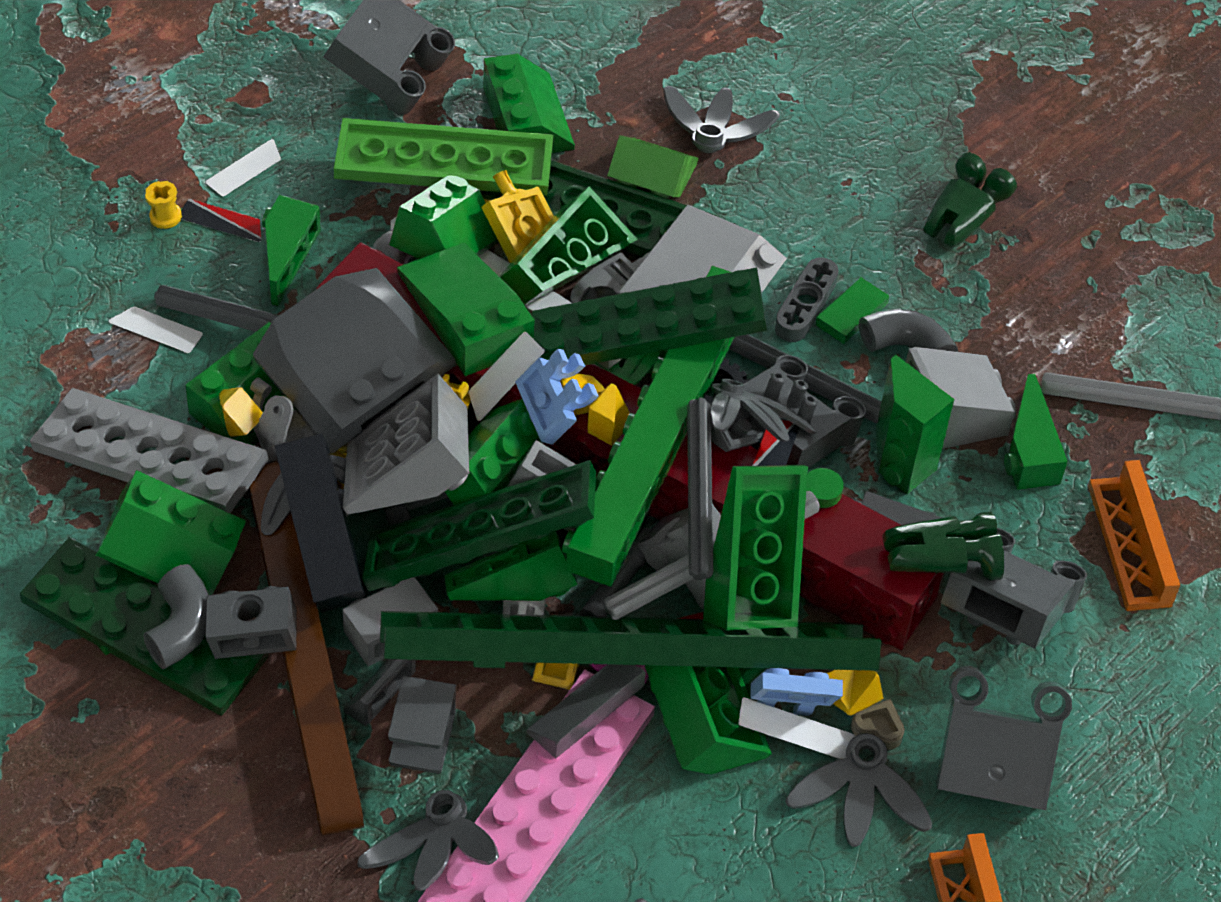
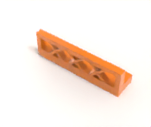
M1140 460L1125 461L1120 477L1090 479L1088 484L1089 492L1126 611L1170 608L1180 588V582ZM1119 490L1122 501L1116 506L1103 498L1101 491ZM1116 518L1131 526L1132 531L1127 537L1113 529L1112 522ZM1125 549L1140 556L1142 563L1138 568L1122 559L1121 554ZM1137 580L1150 588L1153 596L1134 598L1131 586Z
M984 833L967 835L961 850L929 854L928 862L939 902H956L958 898L966 902H1003ZM963 863L966 874L965 879L960 885L956 884L944 876L941 865ZM968 885L970 892L965 889ZM948 891H950V892L953 893V895L951 896V898H950V896H949V892H948Z

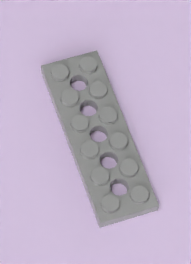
M72 388L30 439L32 449L35 452L125 482H129L135 471L138 470L228 513L232 512L269 461L265 449ZM92 426L91 429H85L77 433V431L82 427ZM115 437H124L123 440H115L111 443H108L111 439ZM157 447L156 450H150L143 454L140 453L145 448ZM179 458H190L188 461H182L177 463L176 465L173 464V462ZM211 469H223L221 472H214L210 475H205Z

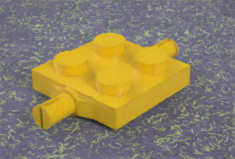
M504 170L493 176L502 196L488 201L481 208L506 257L511 263L549 223L554 215L539 187L528 190L515 189L507 170Z

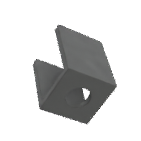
M403 676L388 733V739L393 741L389 757V764L391 766L436 774L442 772L456 715V684Z

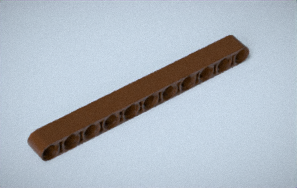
M272 461L266 463L248 488L268 586L289 587L297 607L296 650L283 651L282 653L321 836L364 828V820L319 613L313 601L291 511L275 533L264 535L261 532L262 511L267 494L281 473L279 462Z

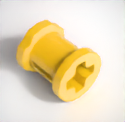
M157 181L146 188L145 199L151 206L149 213L150 222L153 226L160 229L172 228L182 218L181 209L175 202L177 199V189L173 183L168 181Z

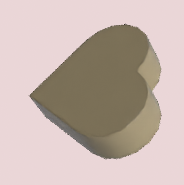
M891 699L876 703L854 714L851 723V730L855 736L864 733L873 734L884 742L887 750L895 749L902 743L905 729Z

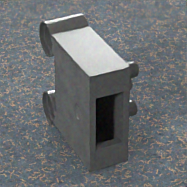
M363 0L323 57L384 100L391 111L403 115L413 109L424 94L426 85L424 79L418 73L412 70L401 71L402 65L411 52H413L417 64L428 71L438 70L454 50L455 39L448 30L436 27L400 0Z
M782 355L776 359L774 366L744 383L743 390L769 398L786 406L801 416L816 430L817 433L810 434L799 427L786 464L805 465L809 468L839 447H847L855 442L866 414V408L859 400L849 396L836 398L832 408H829L807 392L808 384L805 382V378L808 373V367L806 363L796 356ZM777 414V416L781 420L789 421L788 419ZM761 443L750 446L758 450Z
M997 528V534H1000L1002 537L1004 549L1003 578L990 581L983 575L980 563L968 561L965 574L951 573L941 603L966 615L967 621L973 626H979L983 623L1006 634V640L1012 645H1019L1022 642L1036 648L1064 613L1074 611L1087 573L1082 567L1070 561L1061 560L1054 562L1051 572L1023 560L1011 554L1015 544L1014 537L1007 531Z
M973 666L957 668L949 679L952 701L936 779L937 789L1046 810L1062 724L1072 710L1070 695L1058 683L1044 682L1039 684L1031 695V704L1039 719L975 707L980 705L988 695L987 680L978 668ZM965 676H973L980 681L979 691L971 697L962 696L957 692L958 682ZM1049 692H1057L1062 696L1061 707L1053 713H1047L1040 707L1042 697Z

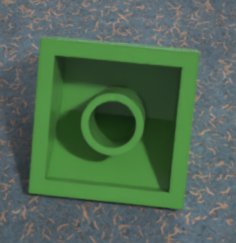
M619 135L607 176L617 179L616 182L633 188L640 186L650 189L649 193L667 199L670 196L680 197L699 158L637 138Z

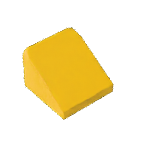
M536 663L532 681L570 690L574 685L580 664Z

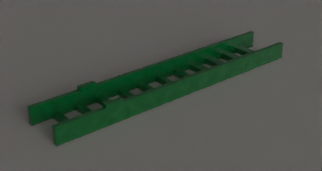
M381 611L380 643H384V659L473 661V667L505 668V662L879 671L881 649L880 639L863 638L864 625L862 623L798 622V627L725 630L703 619L621 617L613 620L611 617L408 611Z

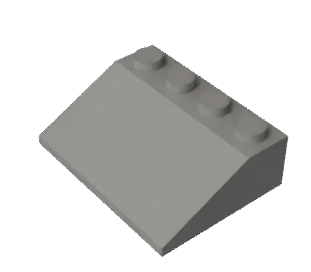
M687 205L617 294L704 278L707 276L711 266L730 272L757 267L762 293L787 258L760 234Z
M436 374L362 429L363 432L347 443L343 510L347 514H353L438 497L447 489L450 491L455 490L467 479L469 474L467 406L439 374Z

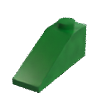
M279 195L273 206L265 210L262 219V227L266 228L271 304L279 306L321 231L319 206Z
M1028 374L1009 452L1004 456L1006 473L1009 476L1012 475L1017 490L1060 485L1068 463L1036 374Z
M556 531L549 533L541 539H529L520 542L504 551L497 552L444 575L446 592L450 600L541 601L548 597L562 596L578 584L575 574L566 571L567 554L562 552L563 544Z

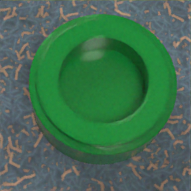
M817 468L807 474L806 491H811L815 495L820 505L819 508H829L840 501L844 484L838 473L827 468Z

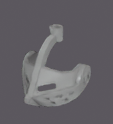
M256 378L250 386V390L255 393L252 400L263 411L265 398L271 393L272 387L262 379ZM284 396L271 397L265 405V410L259 418V422L254 426V431L261 448L267 452L268 462L278 461L275 445L305 438L302 427L308 426L297 411H293L292 402Z

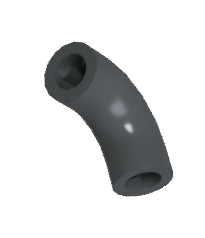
M896 308L879 311L859 319L860 336L866 348L871 352L893 345L958 352V347L950 335L934 319L917 311Z
M188 564L171 569L159 581L157 589L169 604L171 614L162 624L150 629L143 635L145 645L151 657L161 669H165L186 657L201 644L206 634L208 593L201 578Z

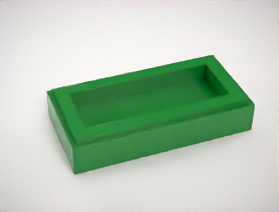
M860 277L817 316L815 325L845 344L859 331V319L881 311L888 304L889 295Z

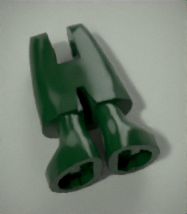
M970 152L962 154L957 160L955 169L958 179H951L936 200L923 228L925 234L934 238L946 223L950 224L951 226L946 234L944 244L952 248L966 240L995 212V203L1009 199L1017 189L1015 178L1006 169L995 168L986 177L985 163L979 156Z
M992 512L978 513L973 519L959 521L957 517L952 516L900 525L886 530L882 535L884 548L889 552L887 558L891 571L965 574L968 561H976L980 563L983 575L988 580L995 581L1003 578V542L1001 535L997 534V520Z

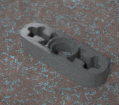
M827 258L812 259L803 270L777 313L775 332L781 339L788 342H797L804 339L836 287L839 270L832 260ZM821 274H824L821 280L819 281V285L816 284L815 277H819ZM810 295L816 299V302L805 304L800 302L798 297ZM795 314L798 315V323L795 322L793 326L789 325L793 321Z

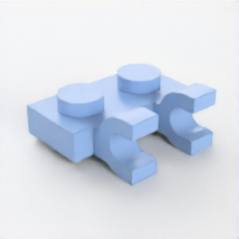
M557 349L549 360L538 358L515 381L538 436L543 443L553 445L577 421L573 411L590 405L599 397L594 385L587 383L581 389L577 380L570 379L563 388L560 381L562 379L576 375L585 367L579 354L574 353L567 359L564 350Z
M770 668L766 669L751 682V699H758L757 702L775 707L778 701L797 703L793 707V714L810 716L817 705L831 706L843 696V680L829 679V675L823 672H809L804 674V676L789 675V670Z

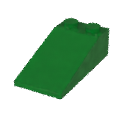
M465 243L397 267V273L447 350L455 358L464 376L491 367L523 332H527L534 339L535 320L519 296Z
M808 466L732 467L713 547V574L705 582L704 621L725 630L798 627Z

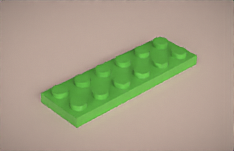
M342 118L334 164V179L432 186L449 175L464 178L469 185L481 191L501 192L493 176L507 170L515 189L528 190L539 187L542 194L547 196L553 135Z

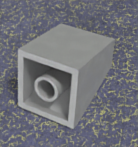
M921 347L909 348L906 363L955 399L942 449L1009 434L1012 420L1016 417L1015 404L1011 397H1007L1002 387L1000 373L997 369H993L987 355Z

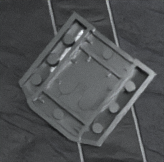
M377 268L332 278L276 317L253 353L257 364L283 396L292 402L293 408L314 434L322 433L331 454L363 432L361 424L420 382L424 384L436 374L442 376L456 366L455 358Z

